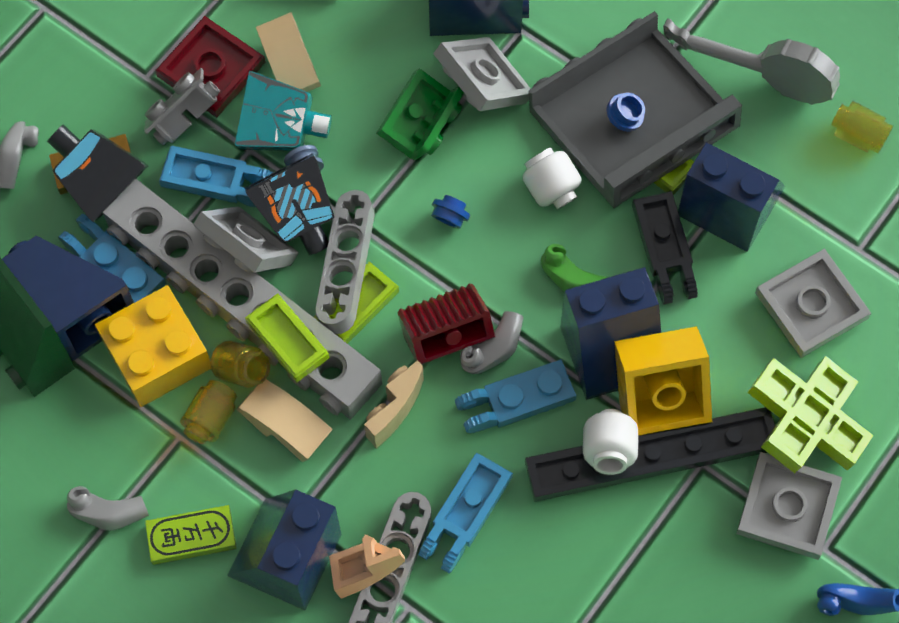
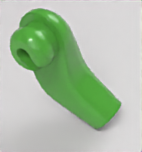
M559 244L549 245L541 256L542 269L564 293L567 289L609 278L578 268L566 256L565 248Z

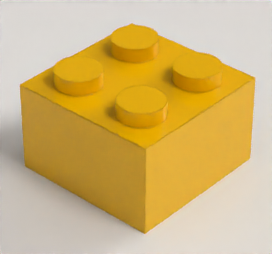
M168 285L95 324L104 345L140 408L213 368L205 346Z
M697 326L614 341L620 408L622 413L630 416L637 423L638 435L712 422L709 355Z

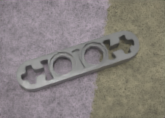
M352 190L342 194L336 203L316 303V316L319 322L334 334H342L348 331L356 320L375 217L374 208L369 196L359 190ZM355 206H361V208L357 209L355 213L354 220L356 225L352 224V219L350 217L349 212H353L355 210ZM349 237L359 239V243L354 249L349 251L339 249V245L344 239ZM347 271L353 274L352 279L345 285L338 286L332 283L334 276L340 272ZM335 298H338L342 312L337 313L336 318L330 319L329 315L334 314L336 311L337 303Z
M408 492L398 497L379 542L388 547L392 542L401 541L407 544L410 549V554L405 559V562L381 579L393 584L395 594L390 600L379 602L373 599L370 594L373 585L361 590L349 623H368L370 610L363 609L365 604L375 611L388 612L386 617L377 613L374 623H393L431 521L430 503L422 494ZM412 504L419 505V513L423 515L422 518L415 517L410 526V534H417L416 538L403 531L406 516L402 509H410ZM396 526V527H398V528H399L400 530H402V531L393 530V529H394V527Z

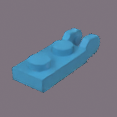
M170 146L159 182L161 187L233 203L239 201L246 206L256 207L246 194L245 187H242L244 179L254 183L273 172L265 168L247 165L246 161Z
M81 214L76 219V222L82 231L89 234L95 240L88 249L74 235L66 231L58 237L62 244L74 255L121 278L126 283L134 303L161 289L166 284L161 275L138 258L126 246H123L113 235H109L107 231L104 232L84 214Z
M562 359L485 385L484 389H475L461 394V396L455 399L457 409L462 411L489 402L492 412H484L464 422L463 425L466 432L471 434L497 425L500 428L569 404L576 400V393Z
M476 453L433 521L434 527L424 541L418 555L426 560L429 559L436 551L443 534L446 533L456 539L450 551L445 555L441 569L450 574L463 555L466 546L470 547L513 478V473Z

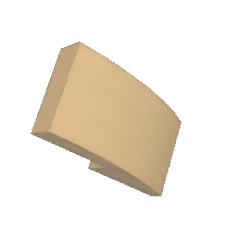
M291 12L256 27L277 81L306 92L321 86Z
M418 360L409 368L406 365L398 368L387 381L389 384L386 385L387 400L390 403L388 405L385 403L378 405L366 417L367 422L364 424L366 438L376 449L404 421L420 393L424 377L423 366Z
M265 378L260 381L236 409L266 437L272 434L301 462L308 460L333 430L304 404Z

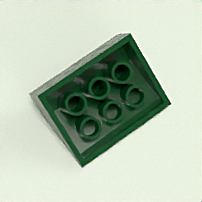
M0 257V357L3 355L11 365L5 371L16 387L20 390L27 386L33 396L36 397L74 370L75 367L50 321Z

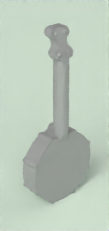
M668 18L663 25L665 37L677 42L682 49H690L761 72L762 78L783 96L813 105L832 100L840 85L839 66L818 48L791 39L781 40L768 44L766 50L756 55L703 37L690 35L686 29L677 27Z

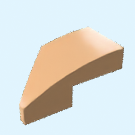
M365 534L361 544L329 556L334 591L341 599L355 594L396 570L405 562V556L400 549L395 547L391 549L377 543L373 537Z

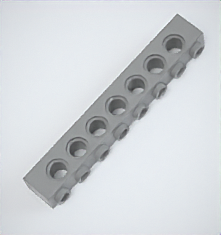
M136 178L103 211L108 225L106 231L109 235H113L123 246L127 243L137 250L136 256L153 270L158 267L166 273V280L177 291L183 294L187 290L197 298L196 304L207 315L214 317L217 314L227 322V329L236 338L243 342L248 338L257 345L259 355L273 366L277 363L280 364V362L249 327L245 317L278 293L327 350L330 357L298 383L295 382L289 373L288 377L299 388L306 391L310 387L320 395V403L332 414L338 415L341 412L351 420L382 385L381 370L259 274L247 272L237 266L234 262L235 257L226 250L216 248L206 242L203 238L204 233L193 226L191 221ZM146 226H157L153 233H140ZM183 248L188 250L182 257H170V254L176 249ZM207 272L218 273L217 277L212 281L204 282L199 280ZM243 295L248 297L247 302L243 305L234 306L229 304L231 299L236 296ZM331 367L342 371L339 377L331 380L321 376L324 370Z

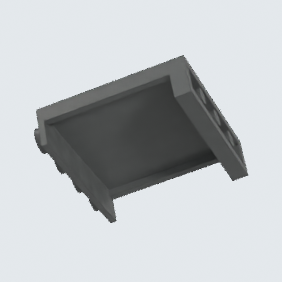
M655 11L643 19L638 18L634 20L621 33L613 38L602 40L594 50L581 58L577 57L570 60L562 70L549 78L540 79L534 84L532 89L528 90L530 113L613 208L619 206L700 153L706 142L712 145L740 127L742 104L733 94L724 100L658 30V14ZM633 93L645 105L644 121L634 131L626 132L616 128L607 116V104L617 94Z

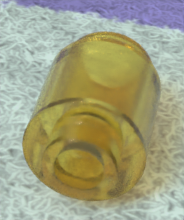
M852 101L849 107L842 104L831 123L832 126L837 128L834 136L867 153L871 150L879 154L893 129V125L885 122L886 117L855 101Z
M228 340L220 343L213 351L211 370L219 380L250 388L263 383L270 373V361L260 348Z
M209 380L206 386H201L180 419V423L185 428L183 433L189 439L199 444H205L206 441L216 442L236 408L234 402L237 399V394L227 385L216 380Z

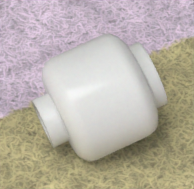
M548 148L525 163L527 170L523 174V182L539 206L546 207L554 204L558 210L577 198L574 190L579 187L582 179L564 151L554 152L552 148Z
M605 409L600 413L594 414L586 421L583 428L584 459L596 471L602 474L614 475L625 471L626 468L635 463L638 457L637 423L630 416L617 409Z

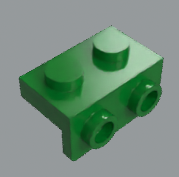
M419 68L412 74L376 134L413 161L426 153L431 155L443 140L444 136L440 132L446 123L450 124L461 111L462 104L459 103V100L464 92L459 86L450 91Z

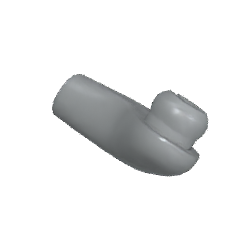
M24 121L16 122L0 144V188L14 189L23 146L34 147L38 144L39 129L36 126H26Z
M505 311L494 332L495 338L475 346L466 347L461 351L460 361L462 368L468 373L480 374L509 359L516 351L523 316L515 312Z
M83 486L72 488L67 495V509L73 517L103 530H117L149 516L141 496L110 501L89 493V490Z

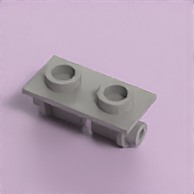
M202 68L194 75L189 72L186 73L174 85L173 90L175 93L165 102L162 99L157 100L145 113L147 119L144 132L148 134L155 128L157 131L153 135L162 145H165L168 141L173 143L192 124L183 112L187 109L198 119L217 101L216 96L220 93V90L211 81L206 84L203 83L204 70Z

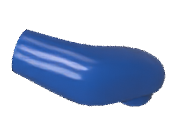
M832 583L822 585L817 590V597L819 598L817 607L825 615H837L841 608L860 615H878L899 611V589Z

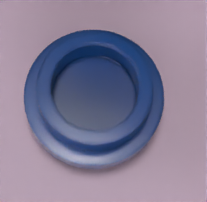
M633 93L617 94L608 102L606 112L610 122L616 128L630 132L636 130L643 123L645 105Z
M445 195L443 200L434 199L432 203L434 210L431 216L451 227L460 229L463 221H468L471 216L464 210L466 204L452 196Z

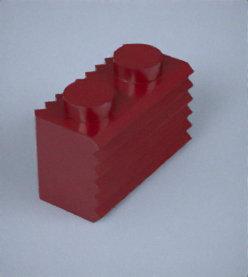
M470 283L467 287L461 286L459 290L446 291L443 296L438 294L436 299L431 297L429 301L423 300L421 303H415L412 306L408 305L405 310L400 308L397 312L405 341L415 360H418L421 365L495 338L490 312L475 286Z

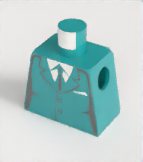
M249 71L235 146L242 150L292 151L304 145L306 134L328 138L332 115L310 111L313 99L310 93L259 73Z

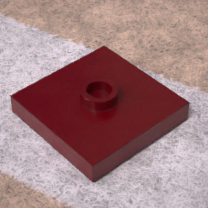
M204 16L155 71L158 78L174 87L183 75L188 72L194 75L202 68L204 70L203 83L206 84L211 81L220 90V93L216 96L217 101L206 110L217 118L246 86L249 71L257 73L266 62L265 56Z

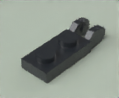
M672 191L633 199L632 208L652 277L656 276L657 289L664 305L673 303L674 293L668 273L680 271L682 288L688 299L697 298L698 289L692 270L693 260Z

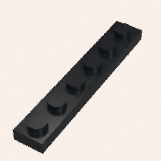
M764 407L712 418V422L638 435V457L635 463L626 468L622 473L614 475L602 474L596 471L584 459L583 446L526 457L525 465L534 502L759 455L760 452L768 453L761 446L774 429L775 424L771 411Z

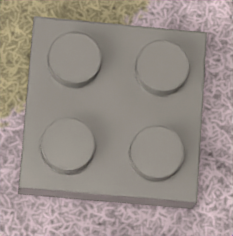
M490 37L442 42L433 53L442 64L444 72L454 79L465 93L467 101L477 108L478 111L522 105L529 101L528 90L531 88Z
M239 206L201 211L193 226L204 233L203 238L206 242L216 248L226 250L235 257L234 262L237 266L250 273L291 266L299 253L289 244L283 243L280 237Z
M825 248L761 284L755 292L800 358L866 321L871 315L870 310Z
M760 452L736 534L819 560L822 555L842 477L805 465L794 474L773 456Z

